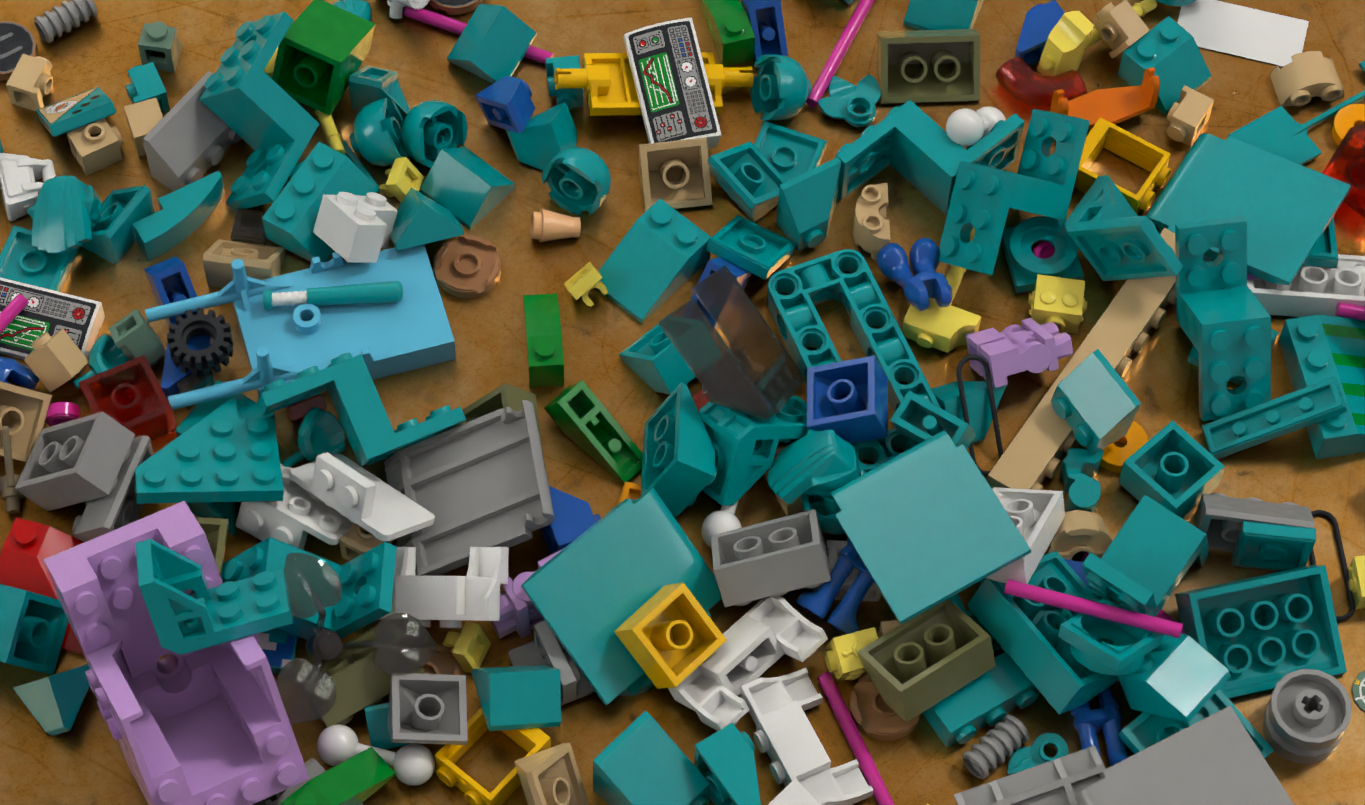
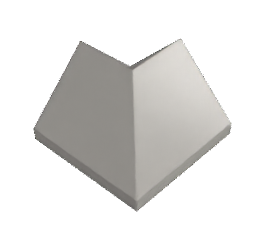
M392 672L387 721L391 742L467 745L466 675Z

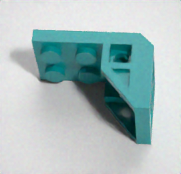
M1108 175L1098 176L1064 223L1069 236L1103 281L1177 276L1183 267L1174 254L1173 249L1156 230L1154 223L1147 216H1138Z
M798 396L713 397L699 410V414L715 448L717 475L710 486H705L702 491L722 506L734 505L772 466L778 441L791 442L792 439H800L806 436L808 430L807 403Z
M152 539L135 543L139 588L162 648L182 655L293 624L288 584L283 568L275 571H264L254 577L236 582H225L218 587L209 589L200 564ZM190 589L195 591V593L187 595L183 591Z

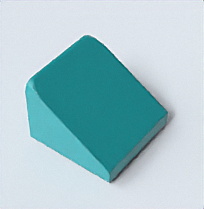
M389 703L364 708L370 743L373 747L390 749L408 744L391 742L387 728Z

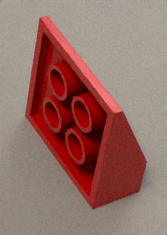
M15 517L0 556V584L59 600L44 559L84 542L51 526ZM68 622L60 651L85 657L81 645Z

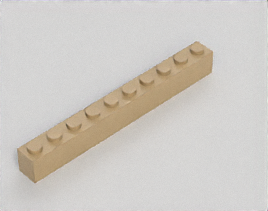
M1164 228L1160 235L1173 249L1175 254V233ZM1176 276L1127 279L988 474L987 482L991 489L997 487L1043 490L1042 482L1046 477L1050 479L1054 477L1062 461L1059 458L1063 452H1068V448H1074L1077 443L1073 429L1053 409L1051 399L1057 385L1097 349L1100 350L1119 376L1123 378L1132 363L1130 357L1134 351L1140 353L1149 339L1148 331L1151 327L1157 329L1163 321L1167 312L1164 310L1167 304L1171 303L1174 305L1176 303Z

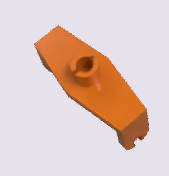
M1154 67L1147 68L1144 71L1141 85L1098 89L1069 101L1067 97L1063 98V89L1055 90L1050 112L1089 120L1088 129L1093 128L1100 117L1113 124H1117L1155 108L1160 90L1159 76H1154V72H1156Z

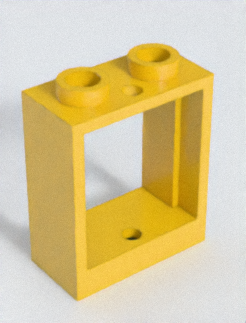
M1100 117L1086 137L1074 188L1085 194L1099 176L1090 171L1089 168L1102 149L1105 148L1151 172L1137 194L1115 184L1138 215L1141 209L1147 210L1155 197V192L1153 191L1157 185L1163 187L1169 178L1171 169L1168 168L1171 153Z
M482 707L467 721V745L445 744L435 754L436 774L447 786L453 787L455 785L464 792V797L470 805H502L521 785L516 767L489 793L455 765L488 730ZM539 728L501 730L528 752L525 757L551 748V738Z

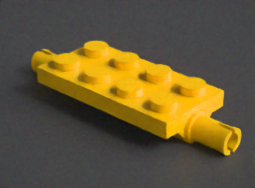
M701 52L716 114H721L723 109L721 91L724 87L752 88L754 74L750 72L753 69L752 66L723 67V64L715 63L714 52ZM584 53L582 59L583 69L555 68L554 83H557L555 84V89L584 88L585 92H587L590 116L642 115L627 53Z

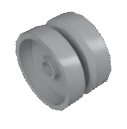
M1300 669L1288 673L1277 682L1262 717L1263 733L1268 744L1281 757L1295 763L1313 764L1327 759L1337 750L1352 717L1351 699L1345 687L1336 678L1320 670Z

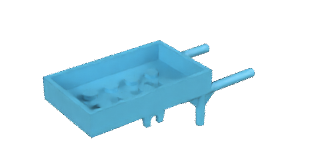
M425 245L399 251L395 247L382 250L379 253L377 263L347 262L337 252L332 253L333 258L328 262H320L319 256L314 257L308 269L263 280L248 277L243 260L235 259L231 264L233 280L222 290L145 309L147 321L150 323L183 315L188 310L195 312L197 308L207 309L232 303L251 372L244 378L168 396L170 409L183 408L255 389L259 398L262 394L261 392L265 390L264 386L280 379H284L286 384L292 382L298 377L297 373L313 366H318L320 371L327 368L331 364L332 359L349 352L352 357L362 354L372 380L455 360V340ZM399 281L403 286V299L400 302L323 306L305 303L301 305L274 306L273 310L270 311L264 310L263 290L271 289L272 293L306 291L307 288Z

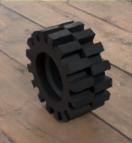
M197 308V315H192L191 310L185 311V319L180 315L176 317V325L171 323L169 327L170 333H167V341L173 363L176 367L180 366L181 372L186 374L190 369L191 375L198 377V372L203 371L204 377L210 376L209 370L212 368L215 373L220 372V363L224 366L228 365L229 356H233V340L228 322L225 323V318L221 314L216 318L215 311L209 309L208 314L204 315L203 308ZM198 335H208L214 339L212 346L199 351L189 349L187 343L191 338Z

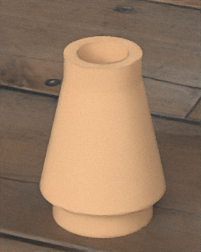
M542 208L540 212L533 211L531 214V239L546 242L580 237V217H571Z

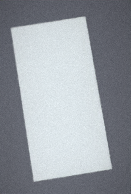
M1196 0L1189 5L1181 6L1177 23L1193 36L1197 46L1200 48L1284 67L1293 62L1291 56L1302 53L1309 21L1218 0Z

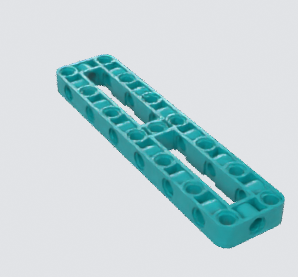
M852 249L840 250L780 270L770 277L767 290V307L806 387L807 368L842 361L814 306L833 299L843 303L851 319L850 326L865 356L875 355L888 378V402L893 412L895 413L909 390L940 407L861 253ZM844 271H849V272H852V274H846V273H843V272H844ZM785 292V293H788V294H790V295H781V294H779V293ZM869 326H878V327H880V328H879V329H874V328H871V327H869ZM808 347H813V348H816V349H818V350L811 351V350H808V349H806V348H808ZM898 381H906L909 384L903 385L898 383ZM896 428L888 430V437L858 443L848 442L854 447L857 455L859 472L861 469L865 473L901 454L895 452L894 449L907 451L919 444L898 432ZM870 460L874 462V464L867 465L862 463L861 461ZM986 578L979 581L980 585L984 582ZM958 593L948 598L991 636L993 652L1002 649L991 633L979 622L971 610L966 611Z

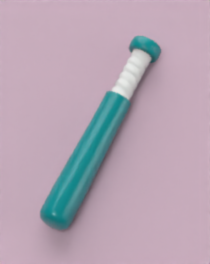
M399 281L307 288L306 291L272 293L271 289L263 290V305L266 311L273 310L274 306L301 305L305 303L315 306L400 302L403 299V286Z

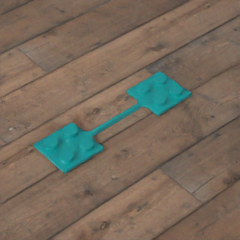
M1364 60L1359 63V66L1365 72ZM1365 90L1304 124L1294 121L1287 111L1280 106L1230 133L1228 136L1297 164L1304 165L1322 154V151L1309 138L1307 131L1336 115L1343 107L1356 104L1365 99Z

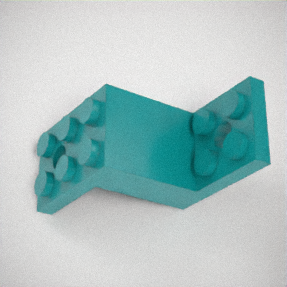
M285 11L271 16L266 15L252 22L247 21L238 28L235 34L237 37L235 42L222 54L220 58L221 65L205 82L206 89L199 99L255 150L246 161L247 167L242 176L237 178L231 186L232 193L227 199L226 204L234 211L275 201L320 124L264 72L265 67L294 21Z
M909 100L901 107L896 106L887 113L885 119L877 125L868 126L857 140L852 144L847 143L838 150L835 158L838 157L841 160L837 198L840 201L844 200L888 165H891L946 215L960 161L1005 170L1018 159L1025 121L1017 114H1013L1005 121L1000 120L992 127L989 134L965 149L960 144L953 142L945 130Z
M1033 108L1017 173L960 161L939 246L940 256L938 261L993 275L1009 208L1066 221L1090 121ZM1054 141H1056V149L1054 153L1051 155V145ZM974 227L975 235L973 240L970 242V232Z
M1241 216L1175 224V255L1183 265L1176 276V321L1198 351L1199 417L1202 421L1217 420L1270 401L1271 316L1247 286L1246 219ZM1218 248L1219 255L1214 261H1203V255L1208 249ZM1234 376L1243 377L1242 384L1238 388L1227 389V382L1230 378Z
M350 352L332 359L331 364L320 371L318 366H313L297 373L298 377L292 382L286 384L284 379H280L264 386L265 390L261 392L262 394L256 403L261 417L328 391L357 463L362 468L388 458L399 450L460 426L466 421L461 407L451 410L450 406L446 405L430 412V416L426 417L424 422L418 423L417 418L398 425L397 429L393 430L362 354L352 357Z
M1144 494L1101 559L1090 552L1083 562L1082 566L1086 574V580H1088V586L1092 589L1090 592L1100 600L1106 597L1118 603L1124 609L1156 617L1190 566L1195 562L1202 567L1210 556L1207 534Z
M268 537L223 563L221 579L223 583L229 581L236 582L254 577L264 571H275L283 568L288 584L293 624L278 627L277 629L326 647L391 613L397 546L383 542L351 561L339 565Z

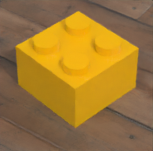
M684 582L663 586L614 631L657 689L677 687L727 641Z

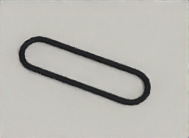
M968 355L959 361L956 368L964 422L970 425L962 380V367L969 360H977L983 365L1000 459L1003 455V447L990 369L984 358L978 355ZM972 441L968 447L969 454L977 465ZM979 468L983 476H988L991 472Z
M1324 510L1311 511L1312 516H1325L1333 524L1350 603L1348 613L1343 616H1336V620L1340 622L1345 621L1353 615L1355 601L1353 592L1349 589L1350 577L1339 525L1331 513ZM1312 549L1309 556L1311 565H1316L1314 550Z

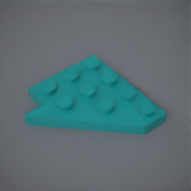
M236 399L228 400L135 468L136 503L283 501L284 488L274 418L238 419Z

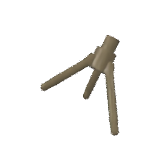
M3 426L2 443L6 475L0 476V492H2V500L6 501V513L17 514L21 512L20 500L24 498L23 494L15 490L21 475L14 474L8 426Z

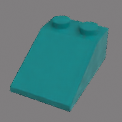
M659 199L636 220L599 269V273L603 277L600 281L608 291L605 296L640 323H643L710 260L711 252L707 251L706 247L711 236L662 199Z
M682 382L644 423L641 496L644 495L643 490L654 487L672 515L676 517L687 506H691L695 502L697 495L705 486H710L717 475L715 448L688 386Z
M734 723L729 724L695 745L694 766L710 783L709 798L714 805H761L754 757L755 747L749 735L745 731L740 733Z

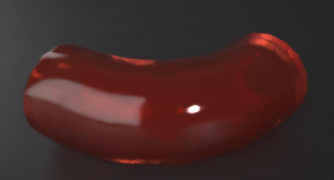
M1015 57L1005 62L995 75L1000 85L1014 98L1034 107L1051 108L1053 93L1059 89L1064 90L1063 98L1067 97L1068 101L1087 94L1086 85L1077 71L1071 69L1055 76L1042 75L1034 72L1021 57Z

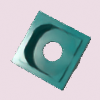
M1038 216L1026 219L1016 227L1003 230L1001 243L1016 293L1034 291L1037 274L1083 280L1084 274L1077 254L1078 246L1066 231L1064 224L1066 221ZM1037 241H1047L1053 245L1055 252L1050 258L1041 259L1032 253V245Z
M1106 597L1098 601L1099 603L1123 608ZM1078 613L1062 623L1058 634L1059 638L1070 644L1073 657L1081 665L1106 675H1126L1137 671L1142 666L1145 655L1160 646L1164 634ZM1103 638L1112 639L1118 642L1120 646L1107 644L1103 641L1100 644L1097 640Z

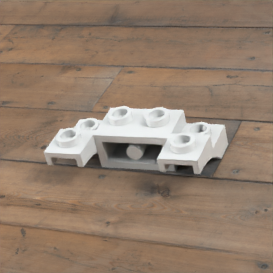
M397 547L391 613L380 619L409 620V627H431V620H440L439 627L462 628V620L500 621V584H508L509 547H470L469 566L466 576H415L416 547Z
M768 596L761 599L723 633L727 641L677 687L668 689L675 701L694 710L702 723L719 731L731 723L735 725L750 710L745 700L738 697L742 685L756 680L784 654L803 662L813 655L828 640V637L821 627L802 616L783 597Z
M806 667L779 677H761L741 686L740 696L745 700L750 709L749 713L756 724V732L753 733L754 740L760 752H767L772 761L770 769L778 784L783 783L787 787L796 778L822 805H853L873 795V788L868 786L858 767L857 759L830 768L831 760L804 712L822 704L823 698L813 686Z

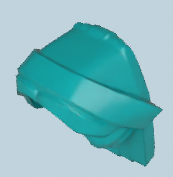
M65 175L55 176L44 182L36 204L27 210L33 219L32 247L52 255L71 252L74 248L81 247L82 243L92 240L91 225L97 222L102 204L91 185H86L75 176Z
M808 429L806 436L777 453V457L768 471L767 481L769 487L774 490V493L788 505L803 493L830 497L832 491L859 477V462L854 447L835 434L834 430L817 431Z

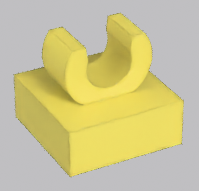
M407 157L397 158L392 168L385 171V175L388 177L386 184H381L379 188L386 196H395L402 202L411 187L419 192L424 176Z
M591 262L587 263L564 283L567 290L576 300L581 297L584 303L590 307L594 305L591 298L588 297L591 289L598 288L604 295L608 293L607 288L600 281L603 277Z
M466 622L461 633L448 631L443 645L452 648L450 652L464 672L472 673L473 669L480 668L491 643L479 624Z

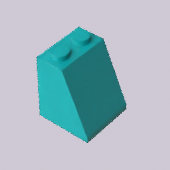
M0 584V662L51 675L54 674L69 622L60 600Z
M644 711L593 760V791L609 805H708L710 802V783L647 711Z

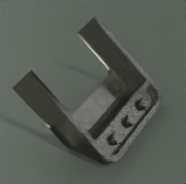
M724 265L691 289L727 338L729 348L694 299H691L660 320L658 324L701 382L703 393L711 403H717L720 406L762 420H768L780 412L803 382L802 374L727 266Z

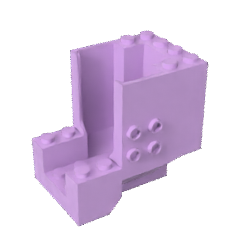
M185 501L44 559L60 603L90 668L85 671L92 691L97 696L98 708L105 723L107 722L114 740L119 741L127 765L148 805H252L310 779L267 657L259 646L260 639L258 633L182 655L161 647L139 588L135 543L152 539L200 564L209 589L218 587L223 583L206 534ZM188 589L183 591V593L189 595L195 593V591ZM168 654L166 658L158 660L161 656Z

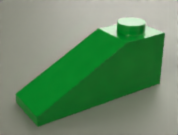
M699 0L719 61L723 64V67L753 61L755 36L739 0Z
M558 293L523 295L529 388L564 386V359Z
M583 380L568 386L544 407L565 435L621 484L630 480L642 469V451Z
M370 747L312 778L280 804L360 805L394 778L396 774L380 755Z

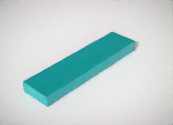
M1334 376L1202 425V429L1210 454L1216 459H1220L1345 413L1347 408L1339 384Z

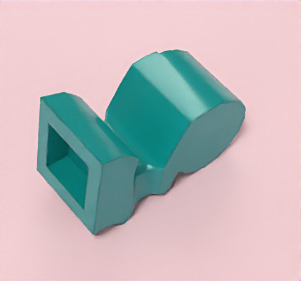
M1068 448L1067 456L1063 459L1059 475L1063 480L1064 492L1068 493L1065 503L1066 512L1082 510L1095 513L1101 495L1100 482L1093 479V477L1098 473L1104 450H1100L1092 455L1088 449Z

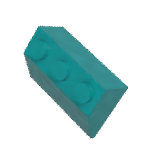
M318 142L262 217L266 238L311 262L312 258L318 256L320 262H328L335 251L313 233L323 195H338L339 192H348L354 195L366 196L369 192L379 193V189L347 156Z

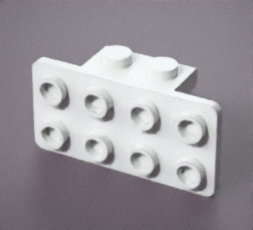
M326 452L317 455L316 461L290 470L289 478L300 485L302 489L315 495L325 502L327 506L334 508L349 518L351 522L358 524L373 534L378 540L392 541L434 524V514L342 454L331 455Z
M281 463L284 488L283 501L241 503L236 527L262 541L271 537L302 550L304 549L308 533L327 544L336 545L339 543L340 538L348 533L349 528L353 524L349 518L334 508L327 506L325 502L292 481L289 477L290 470L293 468L284 467Z

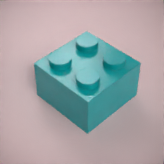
M1172 420L1124 461L1118 483L1139 502L1145 494L1183 518L1199 504L1202 494H1210L1219 486L1225 466Z

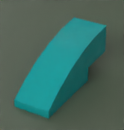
M219 171L158 198L160 211L132 223L136 242L148 262L168 252L185 240L215 210L225 195L222 175Z

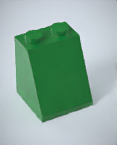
M313 0L291 24L280 42L272 80L294 100L330 116L349 86L350 75L359 69L370 51L376 24L323 0Z

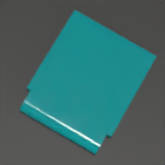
M1202 133L1197 137L1145 216L1159 227V234L1164 228L1175 233V224L1243 216L1247 221V273L1270 283L1290 285L1350 191L1351 185L1228 136L1226 140H1223L1211 134ZM1210 248L1204 255L1216 259L1219 255V249Z
M945 430L830 493L835 504L840 509V512L835 514L839 524L900 624L905 623L1031 553L1028 544L964 445L956 447Z
M654 487L643 490L644 495L632 501L631 499L623 500L534 572L521 585L605 705L610 703L645 673L614 633L621 624L665 585L684 582L709 617H712L708 610L722 599L715 575Z

